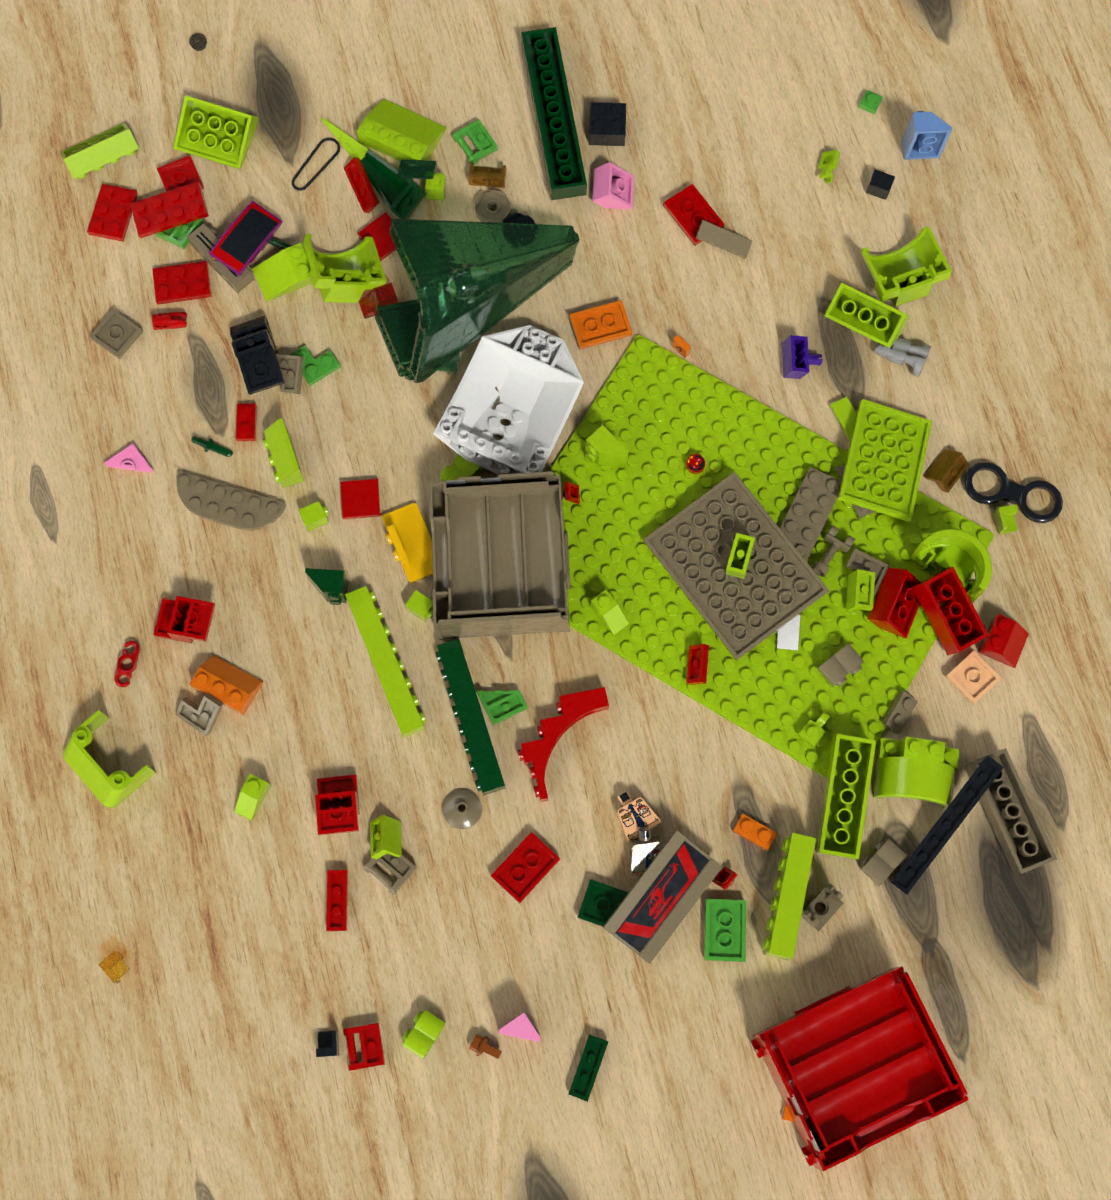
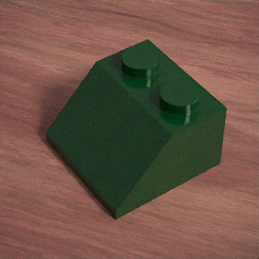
M305 568L309 581L327 602H330L332 605H341V603L347 602L345 594L348 592L349 581L345 571Z

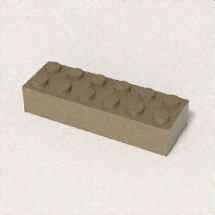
M1005 748L988 755L1004 768L980 798V802L1014 876L1057 860L1007 749ZM985 757L965 765L969 777L972 776Z

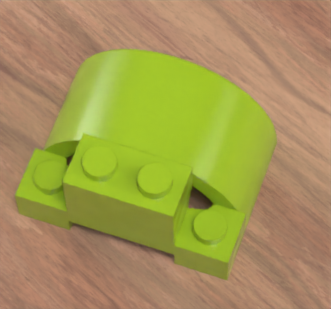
M929 226L922 228L916 238L894 252L884 255H872L869 253L868 247L863 248L861 251L862 257L875 281L874 288L881 302L891 299L894 307L928 296L932 284L949 279L952 272Z
M305 234L303 245L311 269L309 273L313 287L320 288L324 302L358 303L364 290H382L387 280L372 237H365L359 245L351 250L337 254H325L318 252L312 247V234Z
M943 529L928 535L910 557L923 569H926L929 564L939 572L954 567L972 604L986 590L991 580L992 561L989 552L978 538L963 530ZM936 547H943L938 554L935 553ZM975 572V579H968Z
M905 737L901 741L887 738L879 739L873 798L899 797L919 799L940 804L943 806V809H947L953 800L955 770L958 769L960 749L945 747V742Z

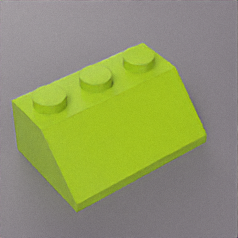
M280 418L264 431L266 438L262 440L266 450H270L271 455H268L271 466L275 465L276 472L273 473L276 482H280L282 487L285 488L303 482L304 478L283 418Z

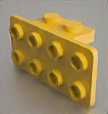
M412 503L384 514L382 520L388 532L385 534L389 545L393 544L395 549L392 551L396 562L400 561L408 581L413 583L433 575L432 538L417 504Z

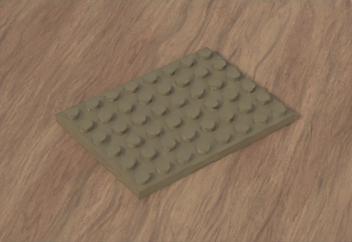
M735 472L643 539V542L736 661L829 592V589ZM736 533L755 537V544L745 579L726 574Z

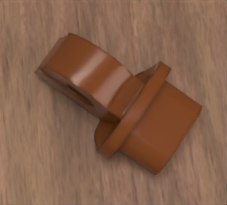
M476 1034L469 1049L476 1052V1056H480L485 1052L498 1059L502 1051L487 1044V1036L482 1037Z

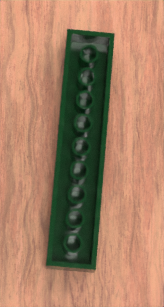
M556 27L521 32V45L551 201L587 195V181Z

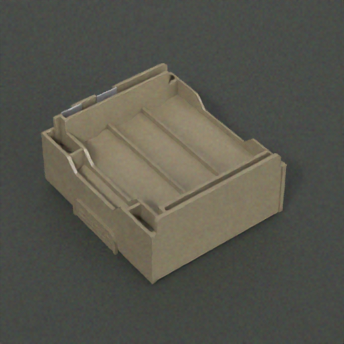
M549 471L498 475V478L481 479V476L457 477V480L429 484L433 562V624L438 638L444 640L451 638L570 632L568 589H571L568 531H565L563 490L560 475L554 476V472Z

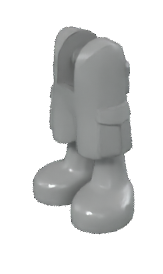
M898 338L890 348L882 344L876 345L874 353L898 365H903L904 362L911 365L913 375L919 377L931 346L911 345V341ZM909 352V353L915 354V355H917L918 357L912 356V355H908L907 353Z

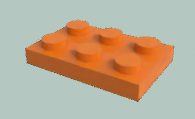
M622 300L569 314L579 350L632 336V329Z

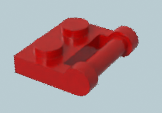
M380 1023L343 1029V1034L346 1035L350 1062L348 1065L349 1071L385 1065ZM356 1033L360 1034L363 1062L360 1063L357 1060L354 1034Z

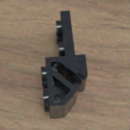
M266 316L230 327V335L233 340L232 347L235 357L238 359L248 394L251 395L284 384L285 381L276 356L278 351Z

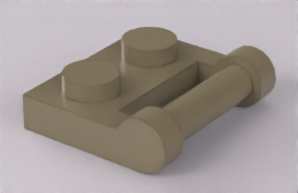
M385 854L377 860L371 858L363 869L367 873L370 872L394 895L417 867L403 855L398 858ZM378 861L398 878L395 883L375 866Z

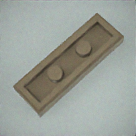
M704 220L701 221L696 235V239L744 259L747 257L752 240Z

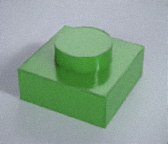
M866 90L858 108L875 115L883 97Z

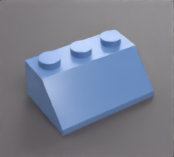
M913 112L902 139L904 160L940 158L952 131L951 126L932 112Z

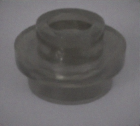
M196 33L190 37L189 44L194 50L202 51L206 48L207 39L203 34Z

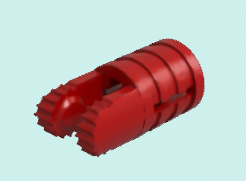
M185 312L152 314L154 330L187 327V322L185 321L187 314Z

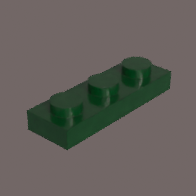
M589 1034L568 1095L588 1102L608 1041Z

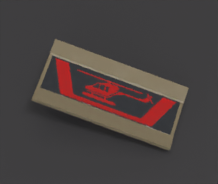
M675 830L602 928L650 964L723 866Z

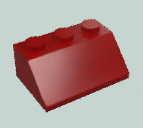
M888 568L873 604V610L869 613L868 620L880 629L899 637L907 638L920 605L912 587L920 583V581L906 569Z

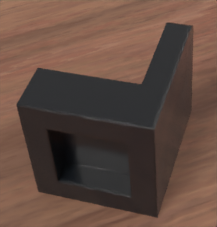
M875 169L866 193L886 200L895 176Z
M339 1030L318 1032L316 1057L339 1056Z

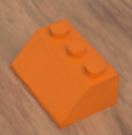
M212 655L198 668L189 685L204 695L209 693L224 703V706L244 716L262 686L263 681Z

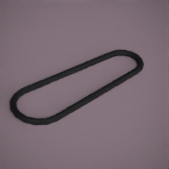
M325 138L319 142L293 177L292 186L298 191L305 190L339 154L340 144L336 139ZM325 141L335 142L338 150L306 186L303 188L296 187L294 184L295 179L321 144Z

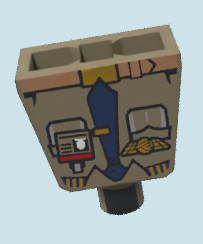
M649 827L639 828V838L631 839L629 871L631 877L642 875L662 849L659 836H651Z

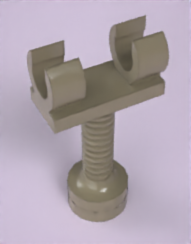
M834 525L824 539L831 544V547L822 561L816 562L812 567L813 571L821 577H825L828 573L829 568L827 565L837 550L840 549L847 553L855 541V538L850 535L845 543L836 539L835 535L839 528Z

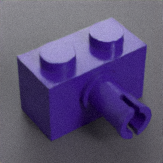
M790 335L782 342L783 378L801 379L809 373V365L820 366L823 359H819L822 358V354H809L808 337Z

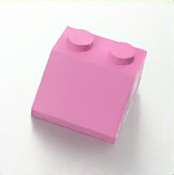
M611 162L595 168L593 202L604 208L632 209L634 176Z

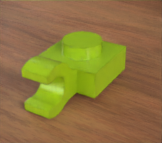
M837 149L822 152L818 168L821 170L819 178H826L825 184L832 183L833 181L832 170L837 169L841 154Z
M823 712L816 722L810 719L798 736L814 747L826 732L822 726L830 716Z

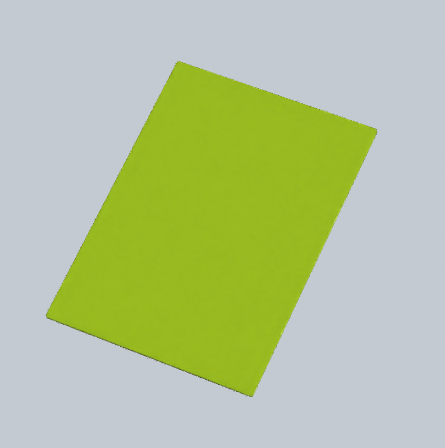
M637 335L549 470L554 472V476L560 475L562 490H564L565 482L579 485V504L567 501L563 497L565 531H568L571 589H568L570 627L826 779L833 735L842 734L876 740L877 744L886 728L882 722L899 691H907L937 638V634L921 603L907 638L899 637L878 628L868 620L870 611L854 609L850 612L846 611L848 575L854 572L847 568L846 565L853 550L857 549L888 564L889 568L906 569L922 582L939 572L930 564L926 569H923L910 559L911 555L928 535L943 529H959L978 538L987 549L994 534L919 491L917 492L913 516L910 522L879 512L858 520L852 504L837 498L807 563L812 568L816 562L822 561L831 547V544L824 539L833 525L839 528L835 535L836 539L845 543L850 535L855 538V541L847 553L840 549L837 550L827 565L829 571L825 577L817 575L829 589V592L799 614L798 650L777 648V630L736 661L643 542V539L733 472L737 474L780 528L809 468H814L840 480L835 472V468L846 463L848 451L649 339ZM603 425L629 451L627 465L603 466L589 461L585 455L586 439ZM693 454H699L705 459V468L699 474L690 473L686 467L687 459ZM936 547L935 553L938 554L943 547ZM605 590L608 591L619 605L629 623L627 627L615 636L611 634L590 607L591 600ZM698 644L709 645L706 684H687L689 646ZM850 644L864 661L861 664L862 669L855 675L852 673L846 676L847 681L841 686L835 685L831 687L817 669L843 647ZM825 712L830 716L822 726L826 732L817 744L812 747L799 737L798 734L810 719L816 722L822 713Z

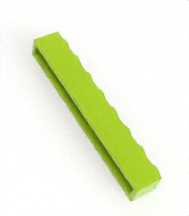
M367 586L345 594L403 738L424 730L425 717L423 712L418 713L417 711L418 700L415 694H410L409 688L412 687L408 676L404 678L401 672L405 670L401 659L397 660L395 657L397 649L394 642L390 643L387 636L390 635L387 625H382L380 619L383 618L380 608H375L373 602L377 600L373 591H368Z

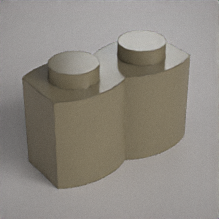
M847 644L817 670L831 687L835 685L839 687L847 681L846 676L852 673L855 675L862 669L861 664L864 661L852 646Z
M887 839L885 842L881 840L874 847L876 852L872 856L868 854L861 862L863 866L860 870L878 886L885 881L907 856L890 839Z

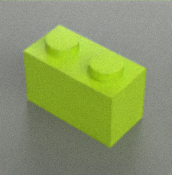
M736 533L726 568L727 575L745 579L755 544V537Z

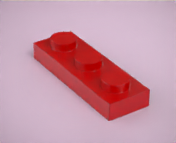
M354 157L344 167V170L363 212L370 213L379 204V200L360 158Z
M327 870L326 931H347L348 870Z

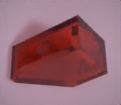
M392 283L374 288L359 301L364 319L399 308Z

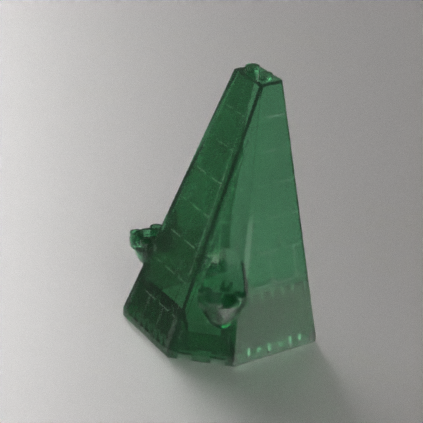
M392 219L389 233L416 294V300L388 304L376 308L375 320L400 377L405 376V379L413 380L414 383H420L436 371L446 372L447 374L457 373V362L460 361V352L572 265L573 257L579 244V235L575 232L573 226Z

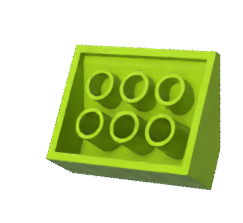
M185 95L173 149L241 169L254 138L259 117Z
M383 99L364 118L357 130L359 143L422 172L446 131V127Z

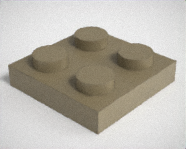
M112 309L89 337L120 359L143 331Z

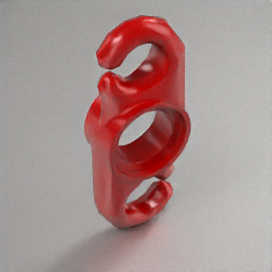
M127 641L124 646L133 645L135 650L129 653L127 649H123V654L118 659L114 680L119 687L123 688L130 685V681L122 683L119 678L125 675L128 679H131L132 672L137 667L140 647L136 641ZM131 659L132 666L124 669L122 667L123 661Z

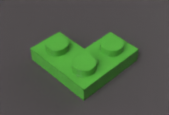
M306 346L290 354L292 356L304 357L302 376L309 386L341 368L331 350L317 359L313 358Z

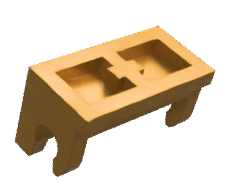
M470 162L469 185L505 188L506 165H502V169L475 167L474 163Z

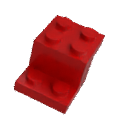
M176 596L175 600L162 598L153 635L159 638L191 644L193 639L207 642L215 603Z
M357 775L317 778L318 794L315 795L318 835L359 831L358 815H360Z

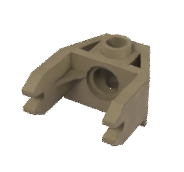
M826 885L816 896L812 894L806 900L805 904L807 906L802 911L801 917L819 932L844 904L841 901L842 893L837 891L833 885ZM816 903L823 905L824 911L822 914L815 911Z

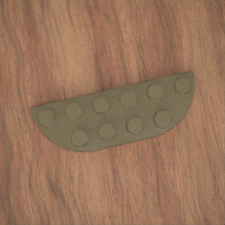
M179 471L177 476L179 497L190 512L198 517L246 531L259 530L261 527L274 523L286 508V504L182 471Z

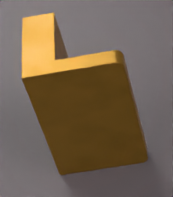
M945 449L924 477L927 480L937 482L943 492L949 493L967 469L969 463L961 452Z

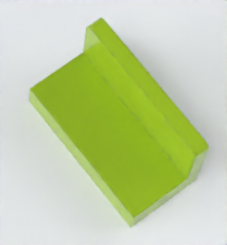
M857 569L848 575L846 611L850 612L854 609L873 610L875 572Z
M382 814L370 822L371 858L377 860L385 854L398 858L402 856L401 822L399 820Z

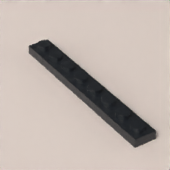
M988 755L985 757L891 881L893 885L906 895L911 891L1004 768L1002 765Z

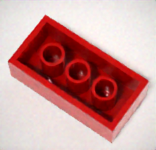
M954 567L942 570L912 587L947 656L960 653L989 636Z

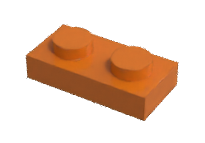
M743 813L732 831L766 851L769 850L777 835L775 831Z

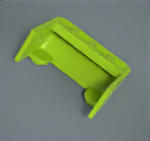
M98 710L74 730L63 751V757L104 806L114 808L156 772L148 765H145L132 777L122 770L113 772L109 777L84 749L92 742V733L109 719L105 713Z

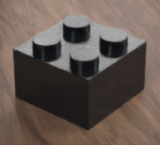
M590 102L589 145L625 146L626 103Z

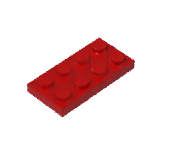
M199 181L130 203L137 233L140 238L209 216Z

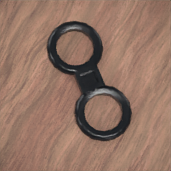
M990 462L977 463L970 467L965 474L964 487L966 493L972 500L980 504L990 505L1000 500L1017 504L1023 515L1036 523L1051 522L1059 516L1062 510L1063 499L1060 491L1047 481L1037 480L1022 486L1008 481L1007 475L1002 468ZM982 470L995 473L1000 481L999 492L989 497L977 493L972 484L974 474ZM1033 489L1048 491L1053 496L1055 502L1052 512L1046 515H1038L1032 512L1026 502L1028 493Z

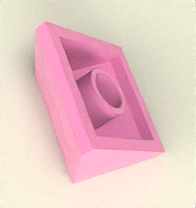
M525 1013L499 1030V1034L540 1042L539 1034Z

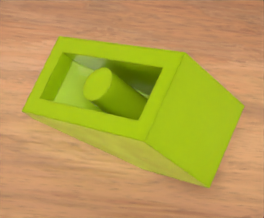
M607 590L591 600L590 607L613 636L629 625L619 605Z
M249 774L240 791L234 812L252 821L271 785Z

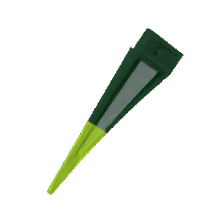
M321 118L352 159L354 157L360 158L369 181L389 209L402 221L406 222L427 193L411 178L331 122Z

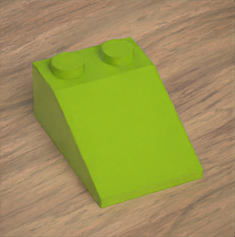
M301 242L283 249L252 268L266 302L312 284L309 274L311 271Z

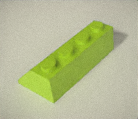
M123 122L61 151L60 154L73 179H81L92 170L94 172L101 170L104 167L103 165L109 162L110 164L118 162L120 157L124 155L131 156L135 154L139 147L130 129Z
M842 282L824 315L888 348L902 334L910 318L909 315Z

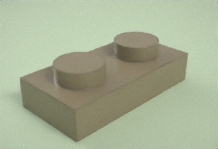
M899 691L882 724L893 733L900 734L918 701L905 691Z

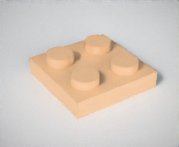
M975 650L945 676L972 705L1002 679Z

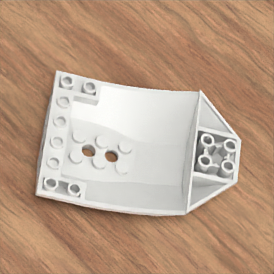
M531 325L482 336L467 370L433 434L465 460L498 475L542 472L584 384L564 340ZM500 397L499 404L496 406L495 410H493V405ZM508 419L511 424L504 426L500 423V420ZM498 434L502 436L503 439L496 440L493 437V435Z

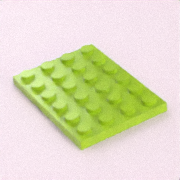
M861 399L838 500L910 522L915 507L932 421Z

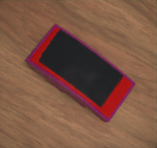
M252 201L210 251L209 256L241 276L249 263H252L259 252L263 251L283 221Z

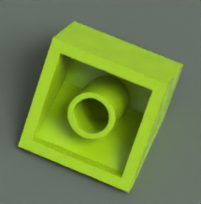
M603 425L586 439L585 455L589 461L603 466L627 465L629 451Z

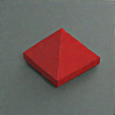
M565 482L563 490L565 500L576 504L580 503L579 485Z
M724 866L712 882L725 890L732 886L737 874Z

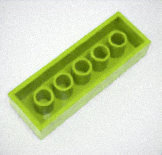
M842 734L833 735L816 853L859 860L876 740Z
M792 833L783 840L781 851H784L782 859H779L777 868L780 871V876H778V879H775L773 889L776 891V896L771 899L770 910H773L772 916L767 919L766 930H769L768 937L764 938L762 943V950H765V956L786 961L794 957L816 838Z

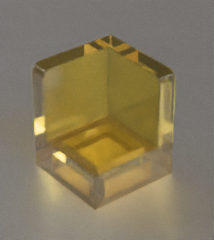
M113 951L98 964L110 980L116 984L121 982L120 978L130 969L122 960L124 957L118 951Z

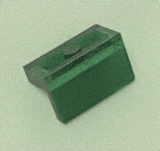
M401 159L397 174L398 178L433 179L434 173H438L437 162Z

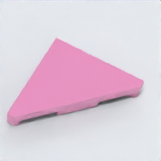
M133 443L104 462L107 467L153 472V469Z

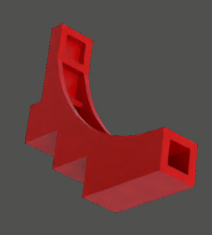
M605 687L559 696V702H556L558 714L562 713V715L541 719L540 725L537 726L539 737H543V739L521 743V749L518 750L520 761H524L525 766L533 764V767H530L532 779L536 778L537 786L533 787L535 797H540V802L548 801L545 771L556 743L579 720L593 713L609 709Z

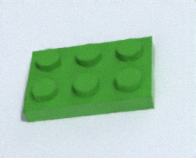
M705 899V961H746V900Z

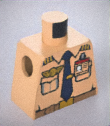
M628 791L617 797L623 807L618 809L616 814L627 843L631 839L639 837V828L649 827L651 830L660 825V819L642 797L633 801Z

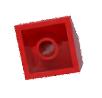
M997 614L990 623L987 631L989 636L984 638L979 653L1012 668H1016L1029 633L1015 620Z

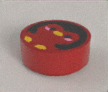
M699 454L689 456L686 463L687 470L693 474L701 473L705 468V459Z

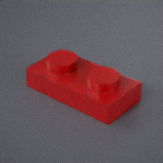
M256 403L237 404V441H256Z
M698 644L689 646L687 684H706L709 645Z

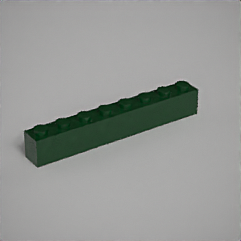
M456 639L437 645L438 651L435 652L438 663L442 662L444 669L440 671L443 680H448L449 687L446 690L449 699L453 698L455 706H452L455 718L459 717L461 722L457 726L460 735H465L464 749L466 754L471 755L472 761H469L472 773L476 772L478 777L477 780H474L477 791H482L484 796L506 789L460 640Z

